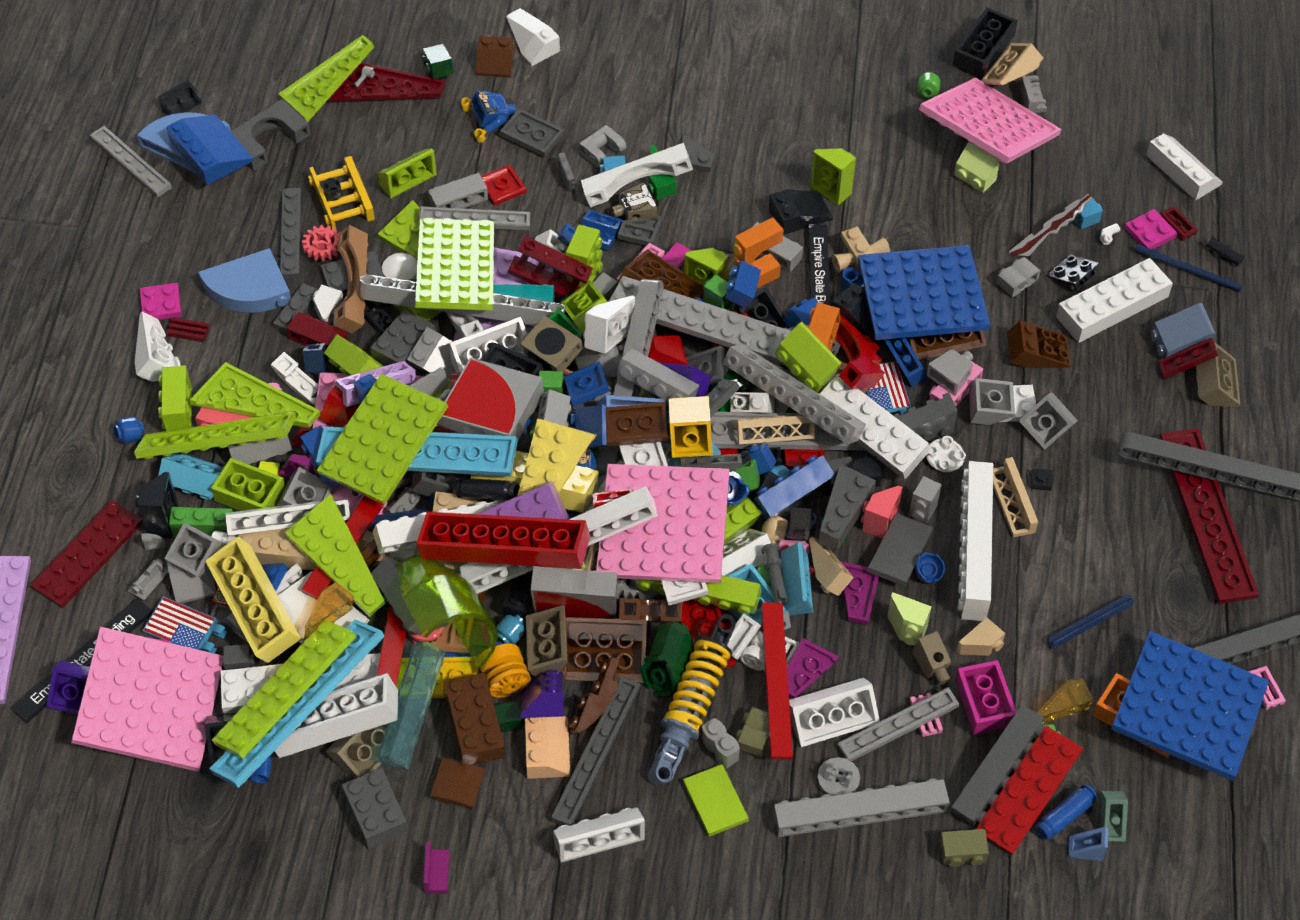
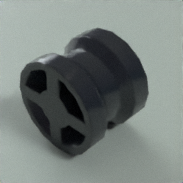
M328 178L323 182L325 198L329 201L339 200L342 196L341 182L337 178Z

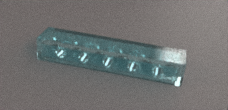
M428 641L417 642L413 645L398 691L397 721L388 723L376 759L394 770L409 769L422 725L425 722V715L431 703L433 690L437 684V678L444 662L443 659L446 652Z

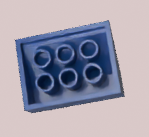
M216 115L182 118L166 126L171 144L206 185L254 161L253 157Z

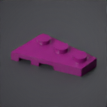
M803 638L787 667L789 698L794 699L802 694L833 666L840 657Z

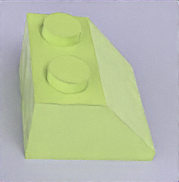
M968 142L956 163L954 175L984 193L996 181L1000 161L992 154L984 152L979 146Z
M892 592L888 618L899 640L904 641L908 645H916L918 639L922 638L926 632L932 606Z

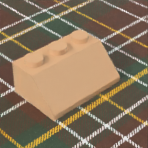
M568 717L525 718L527 778L570 777Z

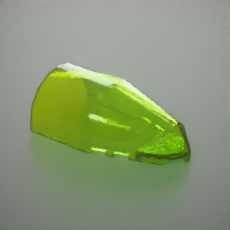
M420 554L406 559L397 568L399 580L403 581L400 585L401 589L405 590L402 597L423 637L427 638L443 623L455 619L456 623L454 626L457 628L477 667L481 668L495 651L498 635L496 627L474 587L465 578L437 560H423Z

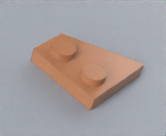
M453 616L449 620V624L441 631L438 639L430 643V651L470 653L474 617Z

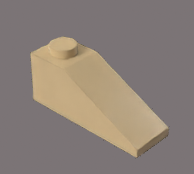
M811 536L809 539L815 575L821 583L820 587L828 594L832 592L839 596L854 577L829 548L819 544V540Z

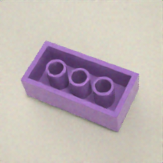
M553 481L478 513L480 515L569 519Z

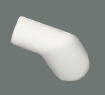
M1115 223L1102 229L1100 241L1105 245L1110 244L1113 240L1112 235L1120 231L1119 225Z

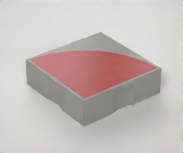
M469 358L445 400L448 408L438 422L439 429L448 433L516 436L519 440L524 431L526 421L533 414L541 400V396L544 394L542 377Z
M533 566L531 595L535 613L563 605L565 607V617L617 619L619 599L617 573Z

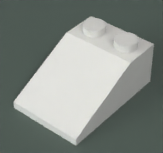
M635 296L599 304L586 312L584 317L586 322L585 332L583 335L585 348L605 354L628 335L635 305Z

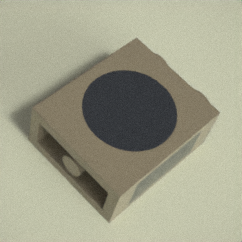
M546 316L535 323L532 331L526 334L520 343L524 354L542 363L550 371L564 372L583 349L580 338Z

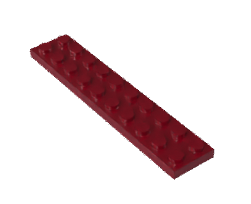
M1199 428L1161 433L1159 437L1160 440L1207 451ZM1171 470L1218 604L1258 598L1259 592L1218 481Z

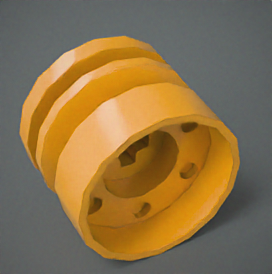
M507 643L494 646L485 651L478 660L481 673H486L490 693L493 697L503 698L515 695L525 689L531 681L521 651L516 644Z

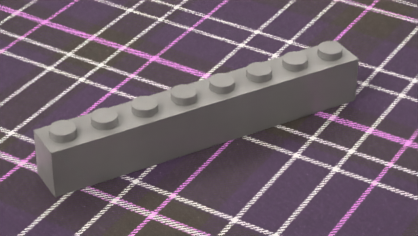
M929 779L922 783L908 782L902 786L888 785L875 790L867 788L861 792L853 793L852 791H847L841 795L832 796L826 794L814 799L806 797L794 802L781 801L778 804H774L773 815L778 837L943 813L948 811L950 802L944 779Z

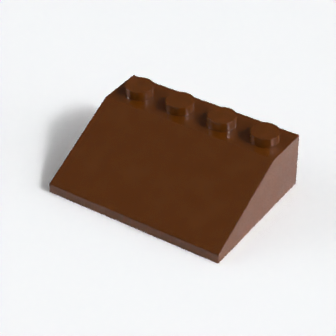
M649 249L624 268L616 284L618 286L623 276L637 281L642 279L661 280L665 290L695 300L697 298L702 300L704 297L703 284Z
M984 331L905 337L919 360L938 357L949 350L962 352L987 346Z
M565 617L567 663L561 671L563 672V680H598L600 664L602 661L613 657L619 660L612 680L619 682L622 676L637 683H644L640 668L644 665L645 662L643 661L646 658L647 620Z

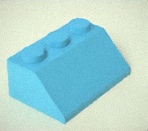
M178 452L162 458L159 475L169 472L174 488H181L182 492L189 494H200V497L203 499H212L211 487L224 466Z
M797 542L781 551V560L783 562L781 571L788 598L785 603L782 598V602L786 611L789 612V616L814 613L808 554L802 542Z

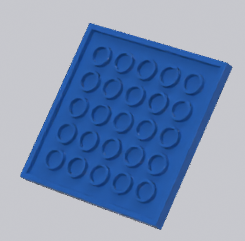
M970 245L858 255L875 340L990 330V321Z
M1150 631L1111 730L1234 781L1269 680Z

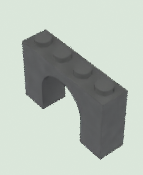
M283 99L230 131L253 157L254 161L247 164L253 171L268 162L266 150L255 140L261 132L271 129L280 130L286 133L295 143H299L311 135L309 122Z

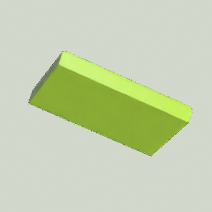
M723 764L683 779L684 786L709 837L748 822L749 818Z

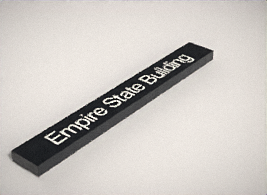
M809 224L811 299L815 297L817 302L830 305L827 224Z
M136 599L104 628L130 634L151 616L153 612L141 600ZM98 633L68 658L66 662L90 667ZM52 673L12 707L13 712L26 723L30 722L46 708Z

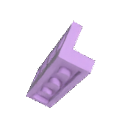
M402 361L335 380V385L343 391V404L348 407L360 403L353 383L361 377L371 374L378 379L380 374H385L410 386L416 382L415 369Z

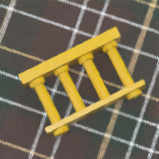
M351 156L344 158L345 165L343 168L316 175L314 168H309L311 174L308 176L309 183L315 187L326 214L324 215L326 225H330L331 229L336 228V221L359 214L365 215L368 222L375 220L373 206ZM343 175L349 176L348 181L341 183V189H354V194L341 197L336 201H327L324 190L319 182L325 181L328 178H336ZM353 201L360 202L361 204L357 208L333 215L330 208Z

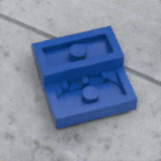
M588 210L582 218V225L600 230V238H602L601 249L609 250L618 235L623 220Z

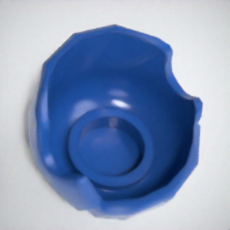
M925 552L916 560L915 574L922 582L936 583L944 575V561L937 554Z

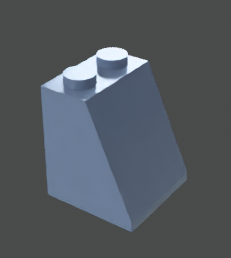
M1202 303L1155 322L1151 331L1152 341L1156 343L1158 355L1162 359L1209 338L1213 339L1215 335L1214 328Z

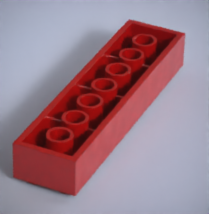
M426 512L416 545L423 560L582 569L590 540V533L586 520Z

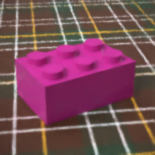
M998 660L958 668L955 682L973 735L1005 729L1017 712Z

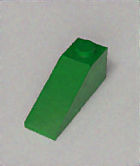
M654 144L651 145L650 155L659 152ZM650 175L649 184H647L648 191L654 195L656 200L676 194L677 181L673 175Z

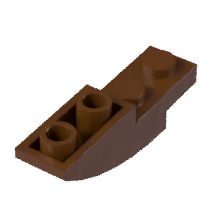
M611 657L602 661L598 669L600 673L598 680L594 681L591 692L581 696L577 702L576 707L578 710L576 715L570 720L569 727L571 729L569 734L575 735L588 728L610 704L620 684L612 680L619 660Z

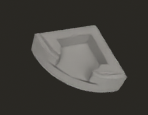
M150 533L142 534L145 550L166 548L165 540L162 537Z

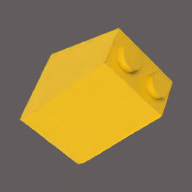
M709 396L669 399L672 458L712 455Z

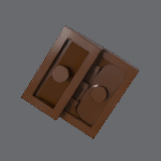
M442 758L429 797L448 805L452 802L471 810L474 807L485 769L473 764L461 766V762L458 760Z

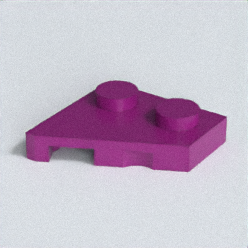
M292 454L281 467L278 475L290 479L292 473L298 467L313 475L315 473L311 459L304 455Z

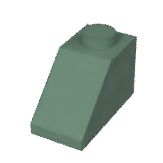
M1102 791L1101 823L1102 827L1108 828V841H1126L1128 799L1123 791Z

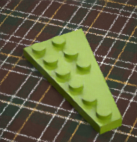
M364 35L360 36L279 93L280 98L287 102L306 121H309L374 48L372 42Z
M414 200L378 233V239L401 253L412 255L418 261L420 208Z
M227 362L190 399V405L254 418L294 412L296 419L293 425L310 428L320 416V410Z
M331 494L285 532L286 537L369 617L385 604Z

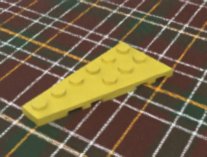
M537 419L518 496L553 481L559 494L596 435L547 420Z

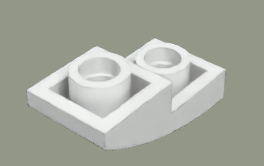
M297 564L285 573L276 591L277 595L303 578L302 569Z

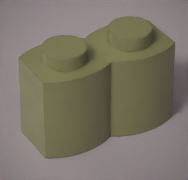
M752 707L750 713H745L742 723L745 726L743 730L739 729L736 741L739 744L740 750L762 757L769 740L768 713Z

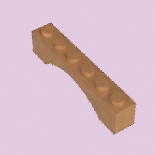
M349 225L338 236V250L343 257L348 273V290L344 301L334 310L333 325L353 334L365 322V299L360 297V278L367 275L368 234Z

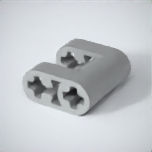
M605 125L577 144V148L583 157L599 168L600 165H603V157H606L599 148L607 145L611 150L619 154L626 149V143L620 135Z

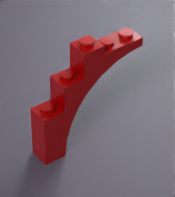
M840 314L841 321L835 339L846 352L849 363L839 377L851 389L874 388L885 374L878 367L882 359L876 352L880 347L870 337L860 333Z

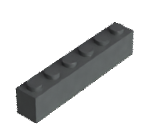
M1021 705L952 805V814L972 827L977 822L980 823L987 813L985 809L988 805H993L998 797L996 793L1000 787H1005L1010 779L1008 776L1011 771H1016L1022 762L1020 760L1022 755L1028 753L1033 745L1032 741L1035 736L1039 737L1045 728L1043 726L1044 717L1025 705Z

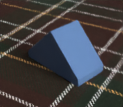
M1107 827L1069 836V856L1071 858L1103 861L1108 847Z

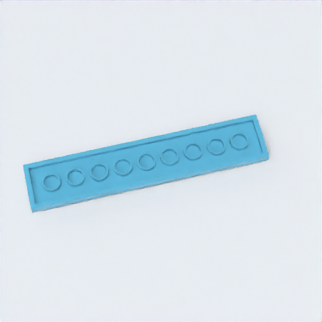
M324 427L316 459L318 466L321 465L344 428ZM431 432L407 471L511 476L518 439L516 436Z
M355 619L346 629L353 631L356 638L243 759L226 751L209 768L215 776L239 788L308 715L321 704L336 686L349 675L364 657L385 637L383 632Z

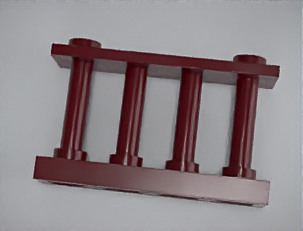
M524 236L518 248V252L522 253L521 257L514 256L507 273L531 285H554V296L562 299L566 294L574 293L580 289V282L586 284L593 268L530 237ZM528 258L539 261L538 266L527 261ZM547 265L555 269V274L545 270V266ZM563 273L572 277V282L562 278Z

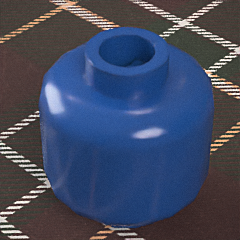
M134 416L119 419L116 425L113 426L114 436L117 441L120 440L123 444L138 441L141 439L142 433H144V425Z

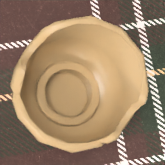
M772 516L764 522L762 532L767 533L771 543L779 545L780 540L785 537L788 521L780 516Z

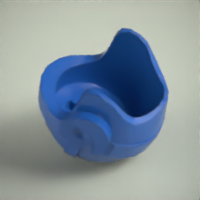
M732 471L729 476L727 506H735L748 496L749 486L744 484L743 479L738 473Z

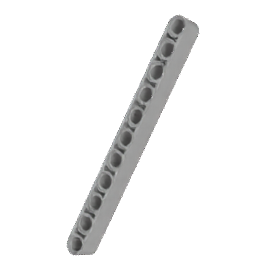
M364 275L360 278V297L370 301L415 307L416 282ZM494 293L493 311L423 308L502 321H510L521 317L523 324L535 325L544 316H551L558 308L563 313L565 312V307L559 303Z
M642 279L640 281L623 356L631 349H634L648 357L663 294V282L661 280ZM618 375L613 395L639 397L641 387ZM606 440V445L600 448L596 470L599 471L598 476H607L608 464H617L619 460L623 459L619 445L608 446Z

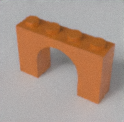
M770 218L735 236L733 266H736L742 260L760 269L761 273L757 288L780 277L781 265L771 253L754 261L765 250L783 242L784 230L774 218Z

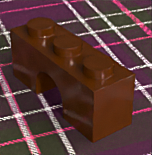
M618 599L617 619L681 622L682 602L668 606L667 600Z

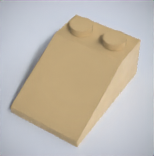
M1011 43L981 81L990 85H1004L1036 70L1043 57L1032 43Z

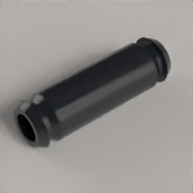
M459 478L454 482L453 492L458 498L508 501L518 496L520 487L517 482H510L509 480Z

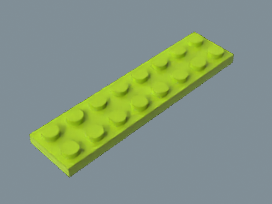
M294 412L145 434L134 453L136 459H150L158 455L170 456L178 452L185 454L198 449L205 451L211 447L224 448L231 444L244 445L251 441L263 442L271 438L283 439L288 435L296 418Z
M325 619L212 739L213 743L243 759L356 638L354 632Z

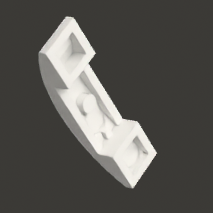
M283 352L271 364V367L294 392L316 406L317 397H311L318 391V384L298 368L299 364Z

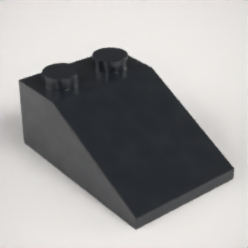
M786 189L770 194L769 210L773 218L783 228V235L808 228L809 224H822L833 220V216L819 191Z
M854 283L833 300L832 306L840 308V314L860 333L867 335L877 344L881 340H875L865 290Z
M766 286L755 293L754 299L746 308L736 304L729 309V311L746 313L750 318L789 329L783 321L785 318L783 312Z
M495 342L481 360L535 376H539V371H545L542 363Z

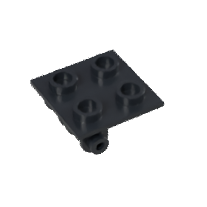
M1069 255L1049 272L1047 276L1067 282V290L1075 292L1080 285H1083L1095 275L1096 267L1099 263Z

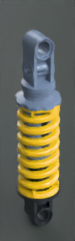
M724 614L711 622L706 637L696 638L694 652L689 657L690 662L686 664V671L681 676L682 681L677 685L678 691L674 693L673 701L669 704V712L665 714L664 719L661 721V726L665 729V732L661 734L660 740L662 743L656 752L654 762L648 773L650 782L656 786L665 784L673 779L683 752L688 750L689 740H697L699 737L698 729L703 725L699 717L707 715V711L704 708L711 705V701L708 698L715 696V691L712 688L719 686V681L716 678L723 676V671L720 668H725L727 660L733 655L732 650L727 645L736 624L734 618L728 614ZM720 622L724 623L725 630L722 629ZM659 770L664 773V779L659 777Z

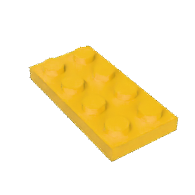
M479 657L402 658L397 683L398 699L444 698V680L479 674Z

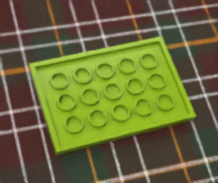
M380 374L317 469L318 473L385 505L447 410V403L384 374Z

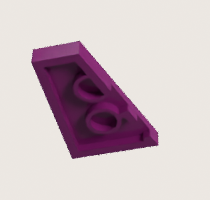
M841 561L854 577L844 589L847 619L851 622L868 625L879 576L867 572L868 567Z

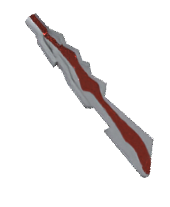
M1087 194L1082 199L1076 200L1065 207L1064 212L1055 215L1045 222L1041 231L1034 236L1031 233L1011 249L1009 254L1029 257L1049 234H1057L1061 227L1068 226V222L1074 221L1076 215L1082 213L1083 207L1092 200L1091 195Z

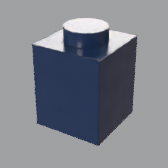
M325 343L307 344L303 349L306 373L320 374L325 372L328 366L327 355L324 354L326 351Z

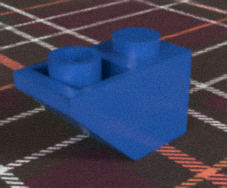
M815 297L809 301L805 299L797 306L791 307L787 311L788 315L783 319L785 324L789 328L796 327L800 322H803L805 326H810V312L812 307H816L817 299Z

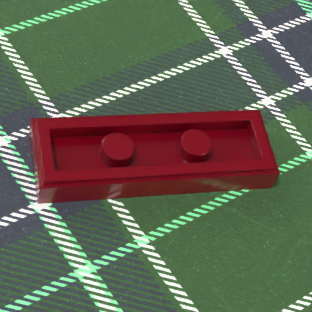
M1209 338L1160 360L1159 365L1163 377L1167 379L1219 355L1214 340Z

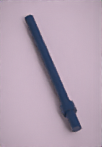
M1139 244L1135 249L1136 252L1148 256L1151 260L1155 261L1157 259L1238 292L1243 287L1239 283L1159 253L1157 249H1149Z

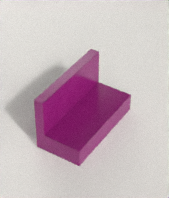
M426 842L423 881L425 894H447L450 851L432 849L431 842Z

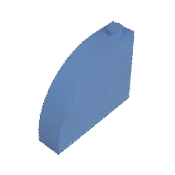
M177 113L162 117L150 123L137 135L139 145L149 152L195 172L169 141L166 126L182 118L208 115ZM222 121V123L229 129V131H231L230 125L227 122Z
M270 248L199 272L201 284L208 296L219 305L230 310L248 313L263 312L285 306L291 300L290 291Z

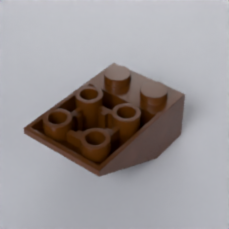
M1021 320L1007 332L1010 363L1024 368L1071 367L1066 335Z

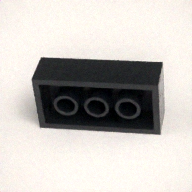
M987 7L956 48L953 65L983 78L1015 36L1018 20Z

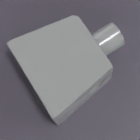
M949 350L928 364L927 376L956 396L971 375L973 364L970 361L973 359V355L967 350L961 355L955 350Z

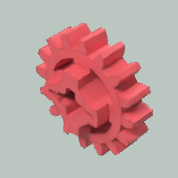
M321 225L317 229L314 226L313 231L307 230L308 235H303L302 246L304 253L308 254V258L314 256V261H317L318 258L324 261L325 258L331 260L332 255L338 256L339 233H337L336 228L331 230L330 225L327 228Z

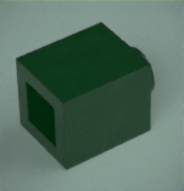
M518 701L494 705L501 733L522 729V721L525 718H521V708H519Z

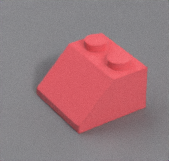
M901 486L872 494L870 501H865L862 509L864 513L861 518L863 532L882 539L884 538L899 509L902 493Z

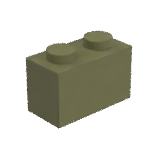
M985 829L941 832L939 843L943 865L957 867L962 864L981 865L986 863L989 851Z

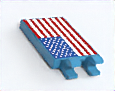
M897 361L879 364L878 367L885 374L874 388L867 389L866 395L890 414L898 413L901 416L911 408V404Z
M164 596L143 629L144 634L155 639L169 640L172 644L214 654L217 649L214 648L215 644L208 642L209 637L213 634L224 639L227 631L224 630L225 627L217 624L216 618Z

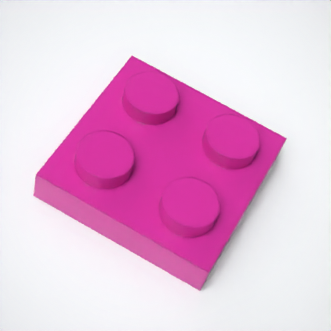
M1155 209L1125 223L1124 227L1139 245L1149 249H1155L1177 236V232Z
M178 283L140 288L142 312L158 320L182 317Z

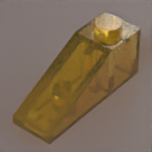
M338 582L327 586L321 592L305 625L304 640L309 638L320 624L326 622L325 619L334 623L353 609L354 596Z
M1083 678L1077 680L1070 679L1036 713L1044 717V724L1090 709L1093 697Z

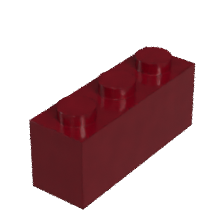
M300 312L295 315L286 328L288 339L303 346L325 343L327 349L337 334L349 341L345 330Z

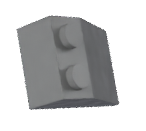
M427 327L407 360L413 367L426 374L442 367L445 370L446 376L451 380V373H455L449 343L452 341Z

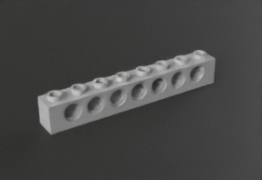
M738 344L729 348L722 364L847 445L859 440L866 426L864 422L746 346Z

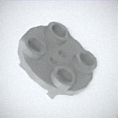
M831 758L825 761L819 768L817 776L818 786L820 790L832 796L841 795L847 791L854 793L860 782L859 770L848 759Z

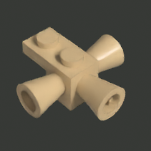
M855 227L841 232V238L849 252L832 255V263L838 273L849 266H852L859 272L858 255L890 252V247L885 238L869 245L860 229Z

